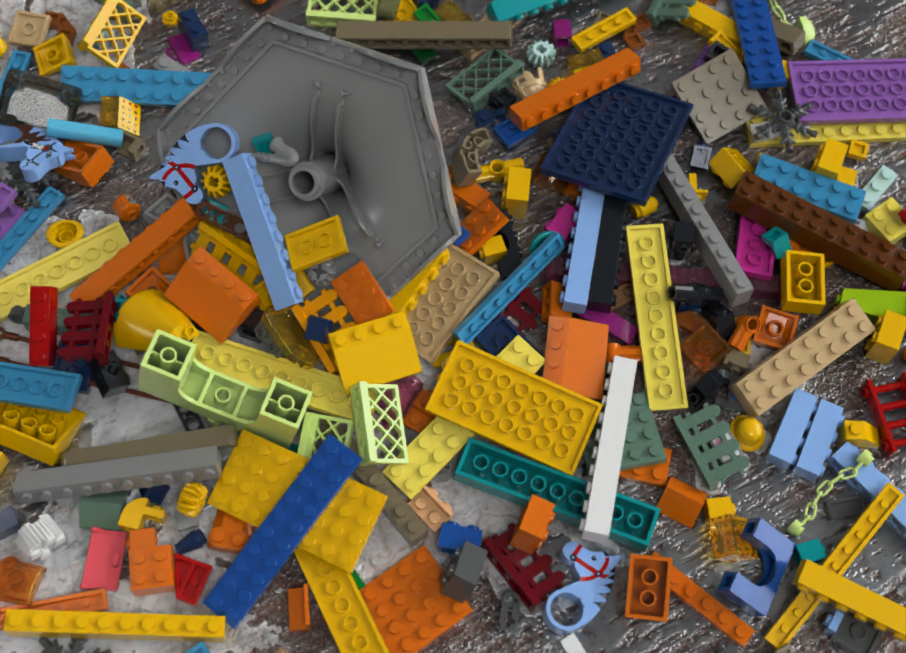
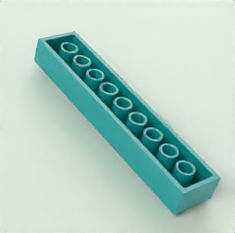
M469 437L456 469L454 481L525 507L532 494L555 504L553 512L556 513L555 519L579 528L581 518L585 519L586 514L582 512L584 500H588L589 494H585L588 481ZM616 492L608 539L645 552L649 546L661 509Z

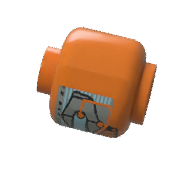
M120 195L113 203V211L124 222L133 221L140 214L141 207L132 195Z

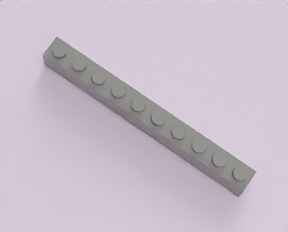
M671 153L658 179L659 185L681 222H693L694 244L717 283L723 288V293L731 306L749 302L754 290L752 284Z
M216 445L17 472L13 493L20 504H30L205 479L210 480L221 477L222 456Z

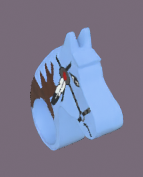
M5 124L0 126V161H22L20 168L24 180L27 182L39 181L49 170L59 166L62 167L65 161L76 159V156L71 154L74 152L73 148L63 146L57 138L46 136V131L26 124ZM16 140V141H15L14 143H12V144H9V145H1V144H3V143H5V142Z

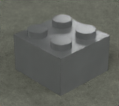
M466 540L461 547L457 546L453 556H450L447 561L446 567L448 571L441 578L440 584L443 586L440 593L463 604L478 584L488 551Z

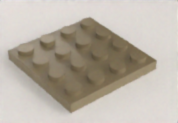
M733 48L670 84L679 100L694 104L689 118L706 144L715 141L756 117L758 113L749 110L752 104L761 108L760 105L762 104L768 109L757 89H750L747 72Z

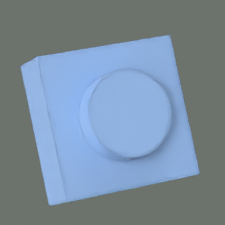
M838 610L828 614L823 622V625H825L823 633L828 636L834 634L844 614Z

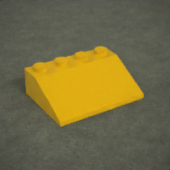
M405 311L328 334L327 342L346 396L351 395L350 387L359 381H365L367 384H386L422 372Z
M0 402V444L54 467L61 459L60 453L68 449L87 413L72 408L70 413Z

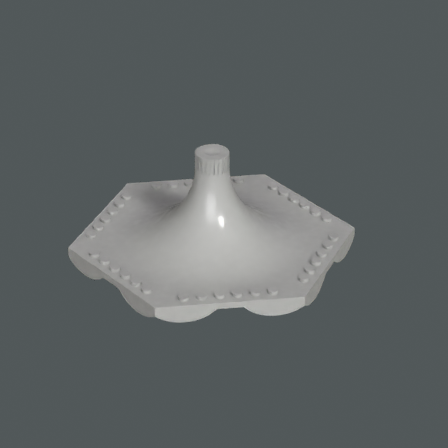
M265 16L235 43L223 59L221 65L203 84L187 95L167 115L157 130L161 164L166 154L182 136L192 129L205 124L224 123L233 127L240 138V148L237 155L257 152L252 143L253 137L271 132L274 139L281 137L287 146L294 148L298 152L299 161L292 167H284L278 164L256 161V168L258 174L262 177L264 191L270 199L269 205L276 216V224L283 236L285 249L287 250L284 235L338 215L341 218L349 253L331 259L336 266V276L334 279L364 260L389 300L462 235L425 67L272 16ZM214 128L209 132L206 140H204L205 149L216 158L225 157L231 149L229 134L222 128ZM223 163L200 166L199 171L201 179H205L202 173L204 171H207V168L209 166L214 167L215 165H221L222 168L224 167ZM172 188L177 200L182 199L183 196L176 189ZM227 191L228 195L226 197L220 196V198L207 195L206 201L212 198L229 206L228 212L242 218L233 191ZM207 205L204 207L200 206L201 214H204ZM225 215L222 224L228 221L227 215ZM237 223L234 226V230L237 233H243L246 229L243 223ZM198 225L183 237L186 260L191 256V243H196L200 235L197 233ZM210 242L206 251L212 254L216 245ZM226 253L222 262L227 265L232 256ZM242 264L238 273L243 276L247 267ZM321 267L315 269L316 272H319V276L327 273ZM263 275L256 277L255 285L264 280ZM313 284L316 290L303 300L309 299L311 302L322 295V289L325 288L328 291L329 289H334L332 284L323 287ZM340 297L334 302L336 307L340 305L345 306ZM301 302L299 305L305 306V303ZM328 305L317 314L319 317H323L332 310ZM291 309L284 314L296 326L302 328ZM350 313L343 318L346 324L349 322L356 323ZM339 322L333 325L331 333L342 327Z

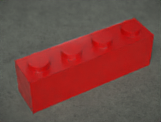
M30 286L29 366L54 365L57 354V287Z

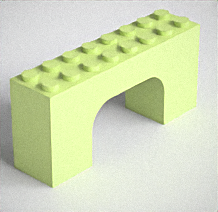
M159 329L156 330L140 364L138 390L225 425H235L237 430L242 431L245 429L289 450L313 392L277 377H274L269 388L249 385L201 364L195 358L196 344Z

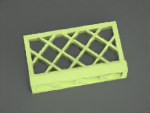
M308 0V8L306 9V22L308 26L337 28L338 21H376L378 0H371L370 2L362 0L366 5L360 9L355 4L360 0H346L348 4L344 7L338 3L341 0H330L331 2L326 6L321 2L322 0ZM317 3L322 8L320 10H312V7ZM335 5L339 10L333 12L329 8ZM351 6L356 10L354 13L346 12ZM370 8L373 14H364L363 11Z
M359 381L351 386L350 393L358 453L363 458L360 466L409 463L398 385L367 384L365 381ZM368 390H373L378 395L374 401L369 397ZM386 390H392L393 399L391 401L383 394ZM380 398L387 404L384 411L376 404ZM372 408L380 414L377 420L371 416ZM390 408L395 412L396 418L394 420L386 414ZM382 418L390 424L387 430L379 424ZM375 427L383 434L379 440L374 436L373 430ZM392 428L398 432L397 440L389 434ZM385 437L393 444L389 450L382 444ZM378 447L386 454L383 459H377L376 449ZM395 447L401 452L402 459H398L392 454Z
M305 412L297 454L310 460L317 451L315 448L316 442L321 438L325 441V435L332 430L338 440L350 448L354 421ZM321 419L327 420L331 426L323 433L319 428ZM346 423L348 424L347 432L341 436L336 427Z

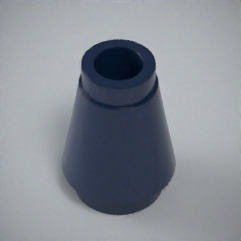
M193 529L175 544V548L178 554L182 555L203 548L207 540L201 529Z

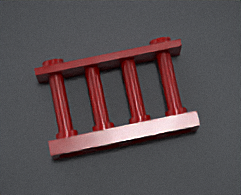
M903 372L897 379V382L873 387L871 379H867L861 386V394L866 399L875 426L878 428L881 448L886 453L887 458L892 457L897 452L898 447L906 446V438L893 440L890 429L905 427L906 418L887 422L883 413L884 411L906 407V372ZM898 389L902 391L903 400L884 404L879 403L876 395Z

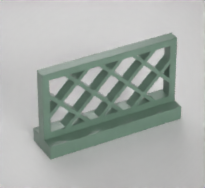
M490 49L445 85V89L468 105L472 113L480 111L489 104L490 92L494 91L497 93L503 87L509 88L515 77L524 74V62L520 59L515 61L500 49ZM496 53L500 56V59H490V57ZM488 64L487 69H477L479 65ZM490 64H500V68H490ZM502 64H511L509 68H502ZM490 73H500L496 78H490ZM475 74V79H465V76ZM477 74H487V78H477ZM477 83H487L485 87L477 88ZM455 84H462V89H454L453 86ZM465 84H475V88H465ZM465 93H475L470 99L465 97Z

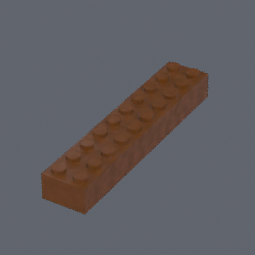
M747 170L744 172L727 208L770 230L777 226L788 233L790 240L816 253L824 254V257L891 291H897L906 280V250Z

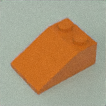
M66 140L63 146L73 148L74 152L71 154H74L76 159L65 161L62 167L59 166L52 170L79 185L93 188L98 184L101 177L109 171L115 161L104 146Z

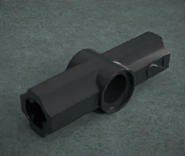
M690 282L689 285L672 284L667 290L669 300L687 302L697 306H701L702 303L720 304L724 300L723 288L705 286L696 282Z

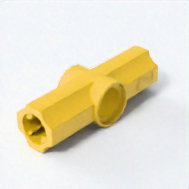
M522 158L506 161L492 160L490 164L480 166L483 172L474 183L478 184L487 181L501 182L504 179L505 173H509V166L525 168Z

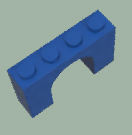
M762 518L748 519L740 537L760 552L764 563L762 577L756 584H753L738 572H725L717 591L751 616L766 617L796 544Z

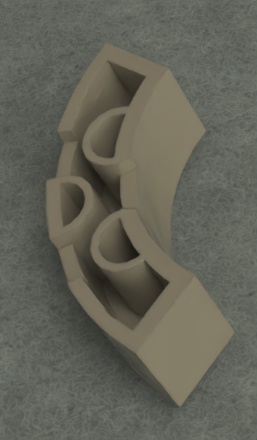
M486 127L471 131L453 154L451 167L454 181L458 187L472 186L483 172L479 165L478 156L484 155L493 143V139Z

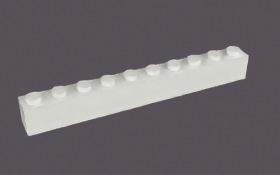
M614 356L613 362L608 363L607 374H610L609 379L606 378L604 390H607V393L603 395L601 401L604 411L600 412L598 418L601 428L597 429L595 441H598V445L594 446L592 458H595V462L590 465L589 476H592V480L587 483L585 494H589L588 500H584L582 512L586 514L585 519L581 518L579 531H582L581 539L606 544L609 538L638 360Z

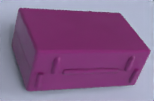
M182 34L167 38V42L170 45V48L165 50L167 56L175 61L178 60L181 65L184 66L201 58L198 51H191ZM171 50H173L174 54L176 55V58H174L171 54Z

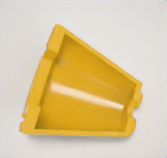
M156 289L140 291L126 300L119 309V316L113 326V337L117 347L147 351L157 329L181 339L185 338L187 341L198 336L199 332L190 318L164 296L165 292Z

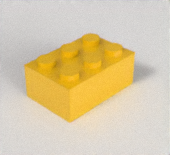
M786 250L780 260L781 311L819 315L826 305L824 254Z

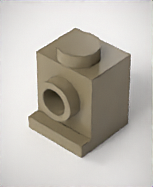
M730 347L720 369H726L736 375H743L751 369L752 364L749 363L751 356Z

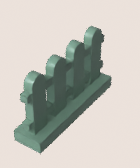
M653 0L646 14L652 26H658L660 21L665 19H675V22H679L680 19H686L690 16L687 7L694 6L697 1Z
M706 403L703 405L704 409L692 415L690 412L685 413L686 418L682 419L680 414L673 417V424L709 491L717 488L718 481H721L723 484L727 482L725 478L737 472L740 475L744 474V469L749 465V459L746 456L737 458L735 451L739 449V441L737 439L727 440L725 434L730 431L729 423L725 421L718 423L716 417L720 415V407L716 404L709 406ZM710 420L713 426L700 432L697 426ZM691 429L695 433V435L691 436L689 430ZM720 437L722 443L709 449L706 443ZM702 446L704 452L701 453L698 447ZM730 455L732 461L718 466L716 460ZM710 463H711L712 467L714 468V469L711 470V471H710V469H709V467H708V464H710Z

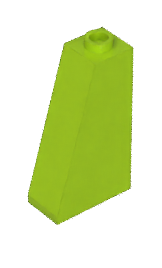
M844 288L840 294L836 295L834 305L837 307L842 302L854 298L872 324L876 323L878 316L883 315L886 310L906 316V292Z

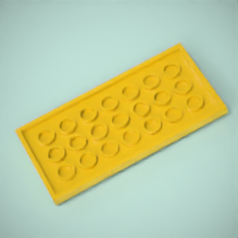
M457 340L425 411L538 463L573 476L603 404Z
M243 429L237 440L238 446L233 448L221 473V477L218 479L207 503L259 528L310 460ZM349 478L298 547L353 573L388 496Z

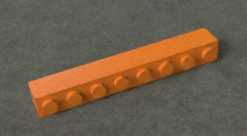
M627 47L509 106L511 121L523 132L641 72V58Z
M184 197L177 200L174 206L162 213L160 218L153 224L148 225L139 236L134 237L125 248L120 249L111 260L106 261L83 284L78 285L69 295L72 301L80 298L82 301L96 300V297H101L104 300L105 292H113L115 296L203 220L197 216L195 204L188 203Z

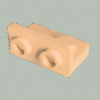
M424 485L422 491L407 504L435 535L441 529L442 522L447 523V521L452 519L453 513L451 511L453 509L447 502H442L438 498L439 495L434 488Z

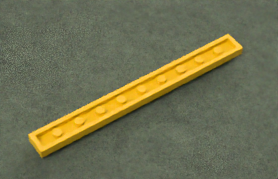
M890 482L886 483L820 566L842 576L905 495ZM799 591L767 631L763 639L775 649L789 643L821 601L817 600L816 595L810 592L805 594Z

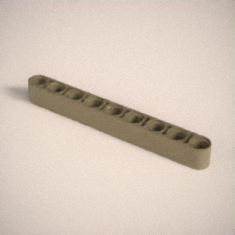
M222 425L64 451L60 453L61 466L216 445L219 450L238 446L235 425Z

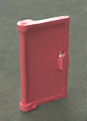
M91 527L88 552L79 589L97 590L106 588L107 591L116 592L119 586L128 532Z

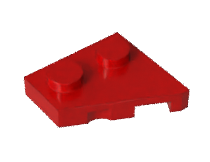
M175 553L176 599L196 607L213 567Z

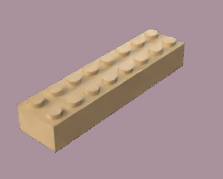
M854 298L842 302L728 387L749 417L760 416L876 329Z

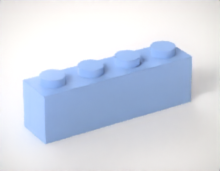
M799 388L792 392L764 459L765 461L785 470L790 465L794 466L798 458L796 451L798 448L801 449L805 438L802 437L804 431L808 432L812 423L809 420L810 416H814L818 408L816 404L817 396Z
M821 399L817 404V411L811 418V426L805 434V441L799 450L797 461L792 469V473L812 482L818 476L822 477L826 466H823L824 461L829 459L832 449L829 447L838 436V432H835L836 428L841 426L844 419L842 415L844 408L824 399Z

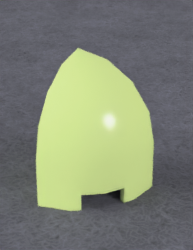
M799 16L795 27L806 32L803 49H805L811 39H815V29L811 20H808L806 16Z

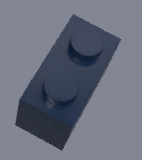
M194 8L177 13L178 28L191 51L195 52L209 47L208 32Z

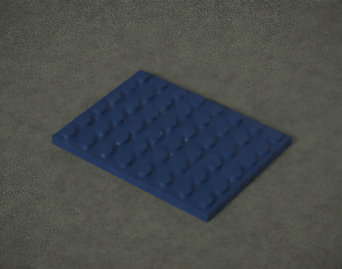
M619 82L574 106L540 167V173L645 207L691 114L694 104Z

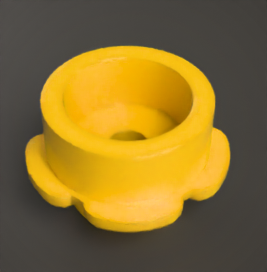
M174 11L163 13L161 18L165 26L174 27L177 25V14Z

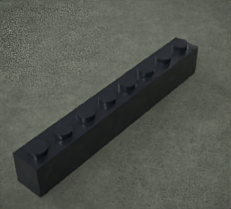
M605 194L588 310L611 313V307L616 306L617 295H613L614 290H618L619 285L616 273L620 274L622 262H618V258L623 257L624 246H620L621 241L625 242L626 231L623 230V225L627 226L628 214H625V210H629L630 202Z

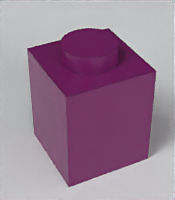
M570 19L553 20L551 33L554 48L571 47L572 30Z

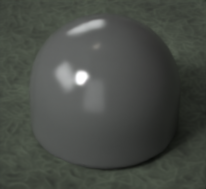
M13 306L8 318L14 323L23 324L22 319L25 307Z

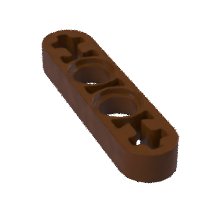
M206 200L200 201L196 205V214L199 218L251 244L249 236L248 238L245 237L247 235L246 229L243 233H237L234 230V226L237 223L244 224L242 218ZM207 205L208 210L212 213L214 209L218 210L214 214L213 220L209 219L211 214L207 212L204 215L201 214L200 206L204 207ZM219 214L227 215L228 221L225 224L217 222L216 218Z

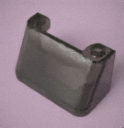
M9 69L0 96V123L9 126L17 120L46 128L48 118L75 122L82 90L70 84L17 69ZM57 138L58 140H61V141L67 140V139Z

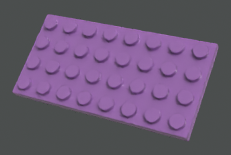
M906 58L788 61L789 83L794 109H796L798 103L801 107L807 102H811L813 108L806 111L809 115L801 116L802 119L796 118L797 123L803 122L802 125L906 122Z

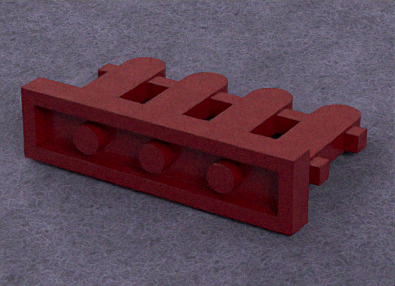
M530 287L528 289L524 288L516 296L518 299L516 301L512 300L504 308L506 312L503 314L506 318L509 315L513 316L521 324L517 329L524 336L525 334L522 330L524 328L529 331L535 330L537 321L534 317L536 315L541 317L542 302L531 293L533 289ZM521 302L533 311L530 315L519 306ZM499 313L491 322H494L502 313Z
M105 292L104 300L101 297H96V300L82 301L80 298L69 302L66 306L69 314L74 315L65 318L63 321L65 327L71 329V331L64 332L61 335L63 344L68 345V347H62L58 350L60 359L66 360L67 363H72V360L87 359V362L93 361V358H97L100 366L108 365L117 302L113 292ZM94 313V315L80 316V314ZM91 328V330L78 331V329ZM89 343L88 346H75V344Z
M510 523L507 526L509 530L500 536L497 533L492 538L489 536L483 540L480 547L488 551L486 557L512 590L520 596V600L527 609L532 612L537 609L541 601L544 602L548 599L546 596L555 588L559 590L564 587L562 583L566 575L561 570L553 573L549 568L553 562L552 557L548 554L540 557L536 552L538 549H535L532 555L520 549L511 552L508 546L516 525ZM531 556L534 562L524 568L520 562ZM544 572L547 578L537 585L533 578Z

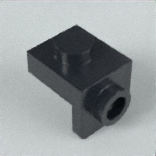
M503 87L497 93L494 91L490 92L489 103L494 109L505 108L506 110L517 101V97L506 87Z

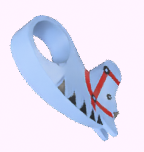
M211 123L196 127L174 144L164 157L160 170L149 178L160 180L164 188L176 189L188 203L198 204L200 201L207 199V190H203V186L200 184L201 175L199 167L222 163V161L236 156L240 148L239 135L233 127L224 123ZM218 127L224 129L231 138L229 153L220 159L212 156L204 146V140H206L209 132Z
M577 542L566 543L559 557L563 564L571 567V573L576 582L555 591L545 602L542 615L546 626L554 633L560 635L574 633L586 626L606 602L614 582L615 566L621 560L622 555L610 557L605 551L592 552ZM557 598H567L577 603L580 608L578 623L572 626H563L557 623L551 615V602Z

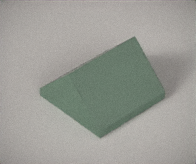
M128 491L82 496L79 500L80 528L91 529V527H100L104 530L121 531L118 522L126 506Z

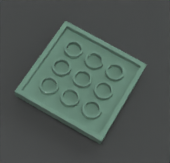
M646 392L632 394L620 471L667 462L652 410L649 409ZM598 418L582 453L588 476L590 465L595 462V458H592L594 446L598 445V441H595L596 431L601 428Z

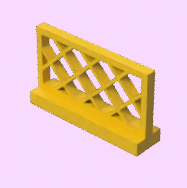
M105 0L77 48L82 52L86 49L110 67L118 68L147 18L122 0ZM116 5L121 6L125 13H118ZM130 16L138 18L140 20L139 24H133ZM119 17H126L128 25H122ZM115 18L117 25L110 26L108 19ZM130 28L132 36H125L123 29ZM119 29L121 37L114 38L112 30ZM108 30L110 38L103 39L101 31ZM116 41H123L125 48L118 49ZM104 42H112L114 50H107ZM100 43L102 51L96 50L92 45ZM115 53L117 62H113L108 54Z

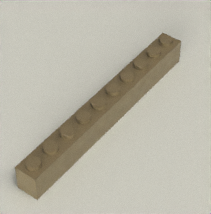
M346 20L338 21L335 38L368 49H511L513 31L511 21Z
M307 408L306 411H305V412H311V413H316V414H321V415L330 416V415H327V414H324V413H321V412H318V411H315V410H312V409H309V408ZM321 419L319 425L323 433L331 427L325 419ZM342 424L336 427L341 436L347 432ZM333 430L329 432L327 435H325V437L327 438L328 435L331 434L336 439H338ZM352 437L350 449L359 455L357 442ZM359 464L352 475L359 483L388 496L382 512L410 547L413 548L428 536V528L375 464L369 466H360Z

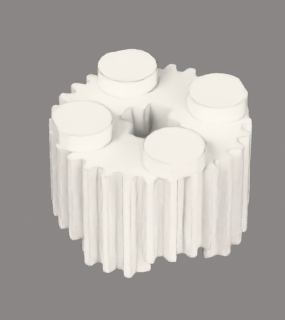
M47 513L40 515V519L32 524L29 522L24 524L18 530L19 536L14 541L31 561L38 558L41 560L48 558L52 553L50 550L61 545L66 540L62 530Z

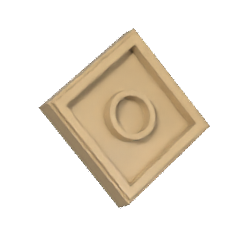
M16 10L7 42L10 45L29 48L45 42L52 19L51 16Z

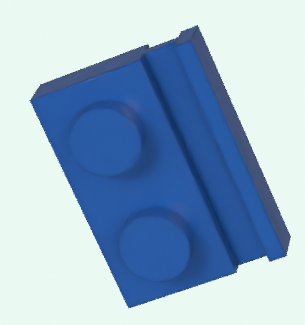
M508 118L493 127L492 132L502 144H505L508 150L535 134L537 128L533 126L522 132L511 121V118Z

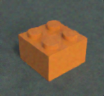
M532 494L520 514L509 545L531 555L535 549L539 550L542 542H545L549 530L547 528L555 517L556 513L553 512L555 504Z
M171 544L128 550L130 590L135 597L175 591V553Z

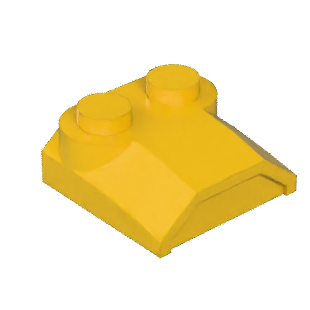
M64 33L32 48L40 77L61 71L62 65L76 66L72 45Z

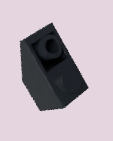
M707 303V305L701 306V312L713 335L722 339L733 334L736 324L732 311L721 303Z
M716 369L707 371L686 392L688 406L696 412L714 398L728 384V381Z

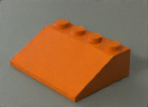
M201 246L187 259L164 293L167 299L221 345L262 302L254 290Z
M549 316L543 378L589 399L602 401L609 325L571 317Z

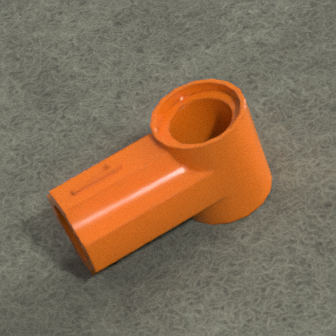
M738 316L735 323L736 329L727 343L729 348L731 347L743 352L752 334L760 330L761 321L756 316Z
M618 343L607 344V367L609 362H613L614 356L638 360L637 363H642L640 345L620 346Z

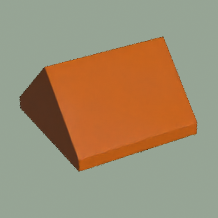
M671 476L656 507L661 509L660 514L691 529L705 503L707 493Z

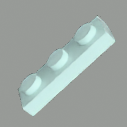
M883 165L862 189L867 192L861 210L868 213L894 182L898 174Z

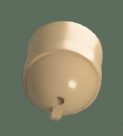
M541 67L537 68V77L534 78L532 73L524 71L523 75L515 77L513 83H511L517 98L520 100L547 88Z

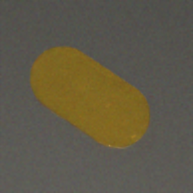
M268 306L262 313V322L290 362L301 364L299 367L303 369L314 368L319 362L320 357L310 340L304 338L305 333L297 321L286 310L275 311L274 306Z

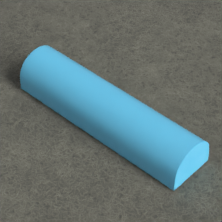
M48 118L45 135L121 148L124 130Z

